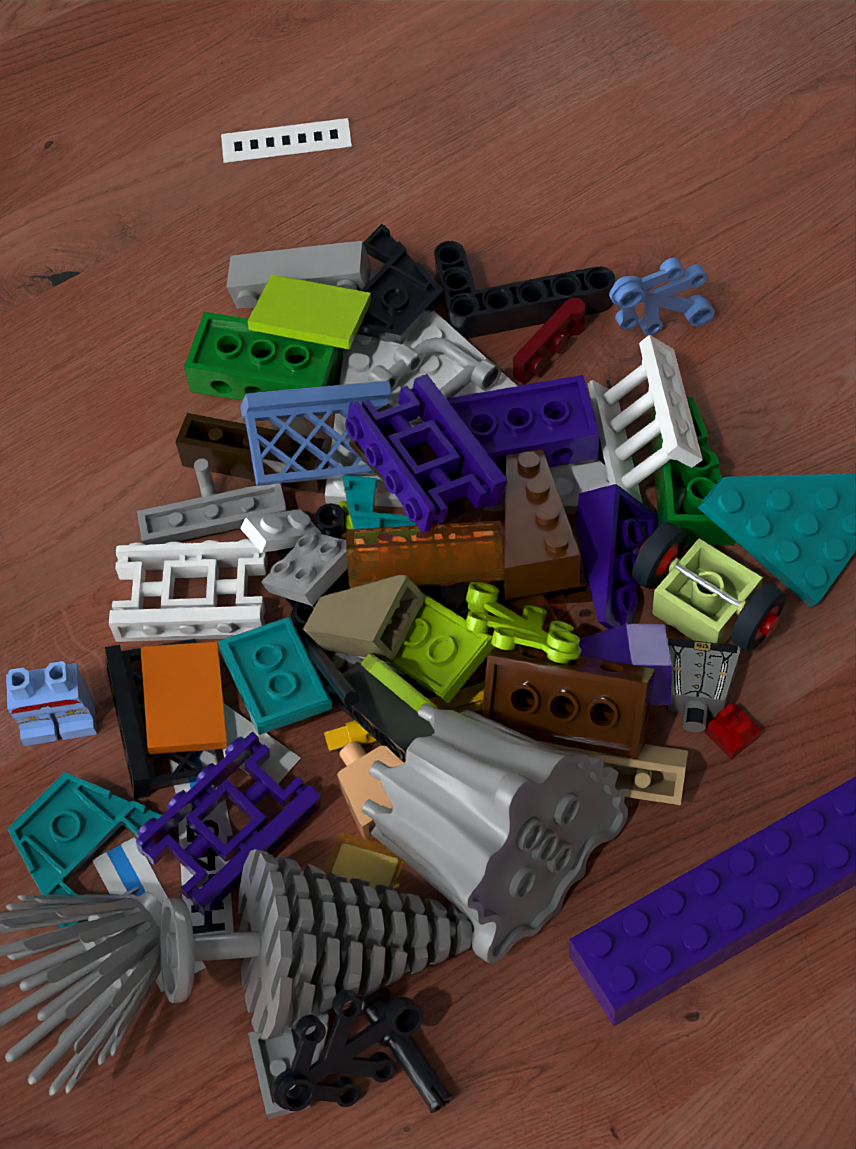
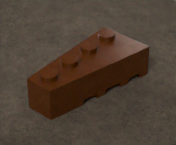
M543 449L506 455L505 600L580 586L581 554Z

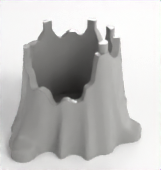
M425 703L419 709L418 716L429 721L435 733L431 736L418 737L413 740L406 750L407 756L404 764L389 767L377 760L370 767V775L382 782L383 788L393 804V809L380 806L371 799H368L362 807V813L374 819L376 826L370 833L372 836L405 861L472 921L474 927L472 948L474 953L489 964H494L503 958L518 940L523 937L534 936L548 920L560 913L567 891L575 882L584 877L586 862L590 853L599 844L613 840L622 830L628 816V808L624 804L626 790L615 786L618 772L611 767L603 766L604 761L598 757L587 756L584 753L558 750L471 710H465L461 713L454 710H438Z

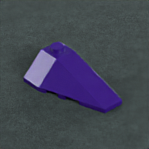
M617 484L579 493L578 509L576 511V529L598 623L607 629L623 624H631L638 603L635 591L639 584L632 578L633 565L641 546L657 529L658 518L656 513Z
M623 624L580 638V656L655 669L650 705H671L672 664L665 624ZM523 689L527 695L534 697L530 691ZM561 696L567 703H573L568 697Z

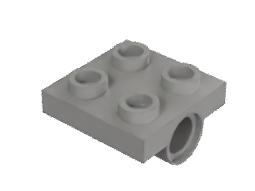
M309 531L297 540L295 547L283 560L273 565L270 573L261 583L269 593L313 606L361 553L354 542Z

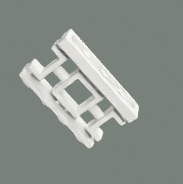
M243 539L238 542L207 540L202 543L171 541L165 544L150 545L131 543L116 547L118 562H116L115 569L119 579L133 580L131 600L112 601L113 610H110L109 626L116 642L225 639L266 625L263 597H247L248 576L267 575L268 556L267 552L261 553L250 539ZM238 567L237 579L219 580V568ZM145 570H163V581L145 582ZM207 577L206 598L173 599L175 578ZM236 594V606L217 607L218 595ZM161 596V609H143L144 597Z

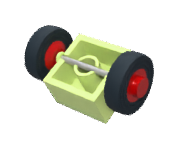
M670 522L660 525L641 546L632 569V578L640 585L648 589L658 586L654 591L652 614L694 641L724 644L731 636V641L747 652L753 651L766 637L772 634L778 625L779 616L786 601V594L771 584L767 583L762 586L763 577L701 539H698L680 560L679 557L686 542V533Z

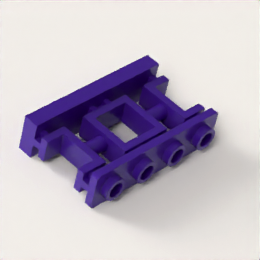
M428 374L415 378L412 389H409L408 386L402 387L398 399L399 405L378 412L369 399L363 401L362 405L358 400L350 403L348 417L345 421L348 435L351 439L358 442L365 452L368 463L372 467H376L383 477L388 491L396 495L404 506L408 519L411 522H415L422 533L431 530L432 522L434 521L437 524L443 523L448 510L446 503L467 496L476 509L483 507V504L489 509L501 503L507 483L506 477ZM419 416L424 423L412 427L409 421L417 419ZM394 427L397 433L387 436L386 439L381 432ZM427 442L438 459L417 466L406 449ZM458 468L464 477L451 481L448 474L456 472ZM433 481L437 487L428 490L426 494L420 485Z
M251 732L245 739L242 736L235 739L226 749V756L217 765L214 763L207 765L197 776V783L188 792L185 790L178 792L167 805L168 810L158 820L155 817L149 819L137 833L139 836L136 839L137 849L143 856L146 855L153 865L170 852L193 875L181 887L182 894L193 902L194 908L204 917L240 885L243 865L251 850L258 849L268 852L267 854H272L320 808L321 795L310 785L306 787L304 781L299 777L283 790L260 767L270 757V749L265 744L262 745L259 742V737L254 732ZM243 763L245 771L256 781L244 794L227 779ZM269 793L284 808L296 797L261 830L266 825V816L254 806L258 801ZM228 797L251 821L225 845L202 820ZM186 817L187 825L198 837L183 849L168 833ZM211 847L225 862L232 858L199 889L208 880V873L196 862L201 855Z

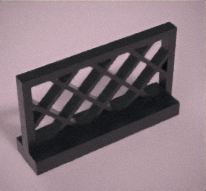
M189 639L160 645L191 644L196 643V639ZM120 645L105 647L106 670L134 799L149 797L150 790L195 782L199 773L205 768H201L191 762L198 751H189L185 757L177 753L153 754L152 757L151 754H148L146 721L144 722L142 714L145 716V706L139 702V698L144 693L142 675L133 671L131 662L141 660V648L121 651ZM135 682L138 683V684H140V686L138 687V689H136V684H135ZM222 749L205 750L215 756L216 765L224 758ZM162 755L179 764L173 773L160 776L155 775L154 765Z

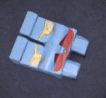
M64 661L49 663L46 668L30 671L24 667L11 669L6 674L7 709L18 724L23 746L58 741L57 721L59 723V733L63 740L97 735L95 700L83 677L79 674V668L76 663L66 665Z

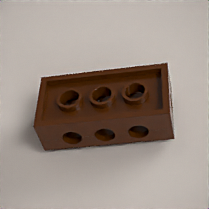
M517 644L513 650H503L494 647L487 658L481 715L536 741L638 759L646 742L655 669L580 656L578 659L570 660L569 663L564 664L550 660L545 651L534 647ZM523 689L530 691L534 697L527 695ZM561 696L568 697L573 704L567 703ZM600 703L609 705L613 711L604 709Z

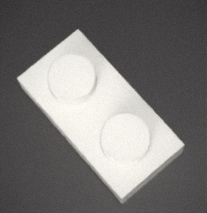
M301 509L246 517L240 528L261 553L293 548L297 540L309 531L321 534L309 516Z

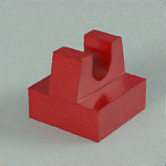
M734 703L732 705L728 704L718 712L716 717L706 725L704 733L732 760L761 736L762 729Z

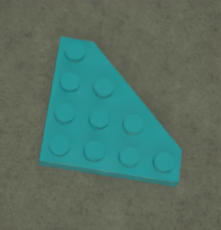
M856 473L723 477L714 485L697 507L810 608L819 603L856 551Z

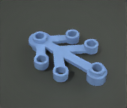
M673 257L661 264L660 271L646 277H621L614 283L609 293L612 302L615 305H619L621 309L615 316L618 325L622 330H630L639 323L643 333L646 336H652L663 327V323L659 318V307L684 313L688 322L693 327L706 324L715 314L714 308L706 297L693 295L687 299L675 296L674 294L703 285L707 281L708 275L702 265L694 264L685 270L679 259ZM666 281L670 282V283H668V284H665V285L660 286V287H658V288H655V289H653V290H652V289H649V288H652V287H654V286H656V285H659V284H661V283H663V282H666ZM643 302L644 316L639 319L635 306Z

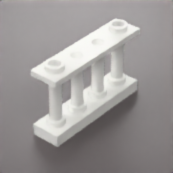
M648 335L639 343L643 358L642 365L611 389L604 387L594 380L588 383L590 402L594 411L609 479L608 486L617 484L641 503L642 499L638 483L671 459L678 460L692 468L703 460L675 351L651 335ZM648 378L649 391L621 412L619 400ZM655 406V420L630 439H627L625 427ZM659 434H662V448L634 468L631 455Z

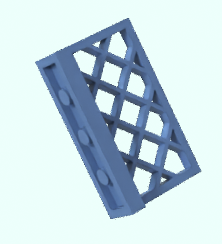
M389 381L246 393L240 404L242 419H245L256 486L337 478L344 475L375 474L367 464L358 465L361 460L363 462L364 460L350 447L349 441L345 438L348 435L347 430L343 435H340L324 422L330 414H341L347 419L350 403L357 400L362 405L363 401L369 399L376 410L387 405L389 397L392 395ZM318 415H324L321 420L318 417H316ZM305 417L316 426L307 439L289 427L294 418ZM289 418L286 423L280 420ZM268 420L278 427L280 431L271 442H268L257 433L256 421ZM319 429L337 441L327 455L310 442ZM283 433H286L301 445L292 458L274 446ZM259 444L265 448L262 454L260 452ZM340 444L358 457L352 466L342 467L330 458ZM304 448L322 460L316 470H306L295 462ZM268 452L286 464L281 473L264 475L262 460ZM325 464L331 467L322 469ZM289 468H292L294 471H296L286 473Z

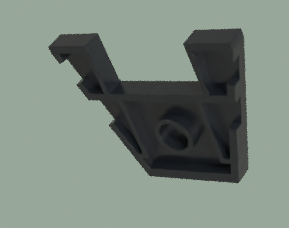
M381 224L363 242L367 254L381 261L385 266L361 290L371 293V303L357 334L403 344L444 299V291L419 262L415 263L401 242H396L390 235V230Z

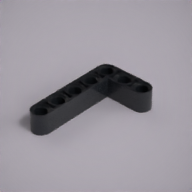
M445 241L436 246L434 250L436 279L444 291V299L442 301L448 324L465 339L545 324L570 298H579L584 301L585 315L607 311L614 304L610 299L609 293L615 283V275L607 267H590L476 290L465 250L460 243Z

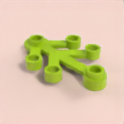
M471 582L469 584L466 601L468 602V609L471 611L468 612L465 627L468 630L476 633H487L489 627L495 628L491 644L503 650H513L516 643L542 649L547 653V657L550 660L564 664L580 657V638L572 633L574 628L570 624L562 621H552L547 633L542 630L547 614L545 609L534 605H526L521 617L497 602L499 589L495 586L483 582ZM491 612V613H493L494 615H496L497 617H495V616H490V615H488V614Z

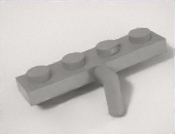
M198 459L194 463V468L202 497L139 510L137 515L142 543L150 545L165 544L171 541L178 542L239 529L246 517L286 511L281 483L251 486L216 494L208 461L206 459Z

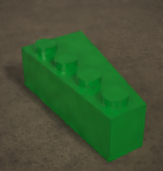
M687 397L703 460L691 468L678 460L671 459L654 472L658 525L670 522L681 528L686 533L685 545H694L698 539H701L709 545L734 546L735 540L697 508L714 485L722 479L719 471L720 463L716 453H712L707 441L708 433L693 397ZM654 406L653 411H652V415H651V418H650V423H651L653 420H655V415H656L655 406ZM662 434L651 440L652 454L662 448Z

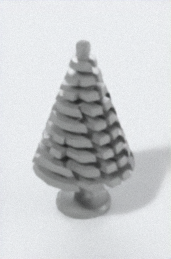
M258 849L249 852L243 865L238 904V915L243 913L238 932L193 935L190 912L185 901L181 898H165L160 918L161 970L165 993L169 1002L179 1003L188 999L193 988L196 961L244 958L240 971L243 989H247L244 996L248 1013L254 1012L251 1024L256 1034L262 1033L261 1039L264 1040L279 1035L286 1025L290 1024L289 1029L296 1027L298 1021L306 1015L317 1016L331 1009L334 997L343 990H351L355 995L366 996L375 992L384 978L383 986H388L399 981L406 972L411 971V974L422 971L426 966L427 960L430 965H435L444 961L448 957L450 950L453 955L467 951L471 946L474 932L472 921L467 919L468 917L454 905H450L447 911L440 901L429 898L425 899L422 903L418 895L404 893L398 895L397 891H392L391 887L376 885L375 888L369 887V881L359 878H351L350 882L346 883L348 877L329 870L327 875L324 876L325 872L319 867L307 863L304 871H301L302 868L295 860L280 856L274 859L273 855Z

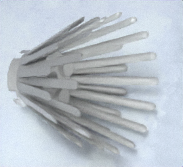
M133 888L123 895H17L18 899L22 901L37 902L10 903L5 906L8 909L7 911H0V934L88 920L0 946V957L7 955L10 960H18L80 940L0 975V989L19 980H22L19 985L22 991H29L47 981L50 982L1 1012L0 1028L79 980L38 1012L37 1018L44 1022L12 1047L5 1055L7 1062L16 1061L66 1018L69 1020L73 1019L88 1006L61 1033L58 1039L59 1044L28 1077L29 1084L37 1083L75 1042L74 1050L76 1054L51 1084L49 1089L50 1096L57 1093L75 1070V1073L66 1085V1094L70 1092L108 1037V1041L98 1056V1065L105 1061L109 1053L111 1057L113 1056L161 972L160 918L162 904L148 891L138 897L136 894L140 888Z

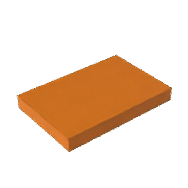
M218 642L141 647L148 754L227 749Z

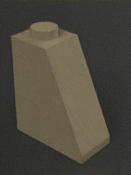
M407 575L386 578L320 597L303 630L323 650L366 657L368 654L373 653L382 661L393 662L426 596Z

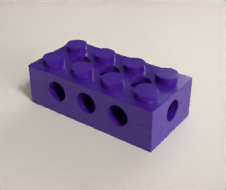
M583 375L447 398V401L503 475H506V455L543 449L549 468L598 459L599 432ZM457 468V471H456L457 475H458L460 478H461V477H464V476L461 474V472L458 470V468Z

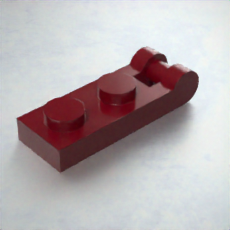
M579 298L568 299L513 357V379L525 385L533 376L541 374L547 361L555 353H560L564 349L571 335L577 336L583 333L585 330V303Z

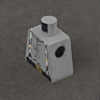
M667 638L672 664L671 705H667V708L671 712L683 713L682 727L689 732H703L706 729L707 716L716 717L718 712L727 705L737 672L740 647Z

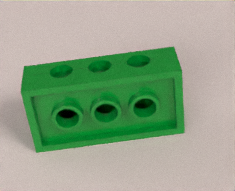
M204 312L184 365L190 392L243 401L246 393L334 386L343 356L342 350L339 347L249 330V318Z

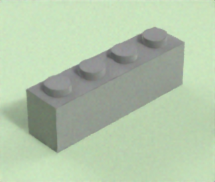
M363 241L231 255L227 290L237 309L255 307L271 274L361 291L369 282L371 262Z

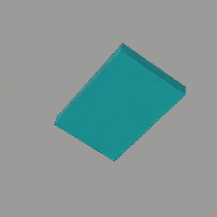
M290 617L218 641L219 650L259 735L332 709V701Z

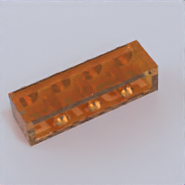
M501 520L432 524L431 530L424 533L421 532L417 525L347 530L346 555L350 589L397 575H407L416 586L426 584L450 586L460 582L491 583L494 580H504Z

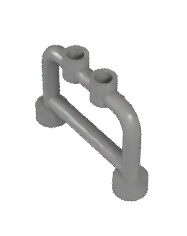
M431 338L419 343L414 348L407 344L400 345L393 356L396 364L389 370L382 365H377L370 372L368 381H389L392 392L403 375L407 372L413 373L418 370L423 362V358L432 352H442L464 368L440 389L447 399L453 398L471 381L483 391L490 390L499 380L501 368L489 359L481 362L449 340ZM419 416L417 419L409 421L412 427L424 423Z

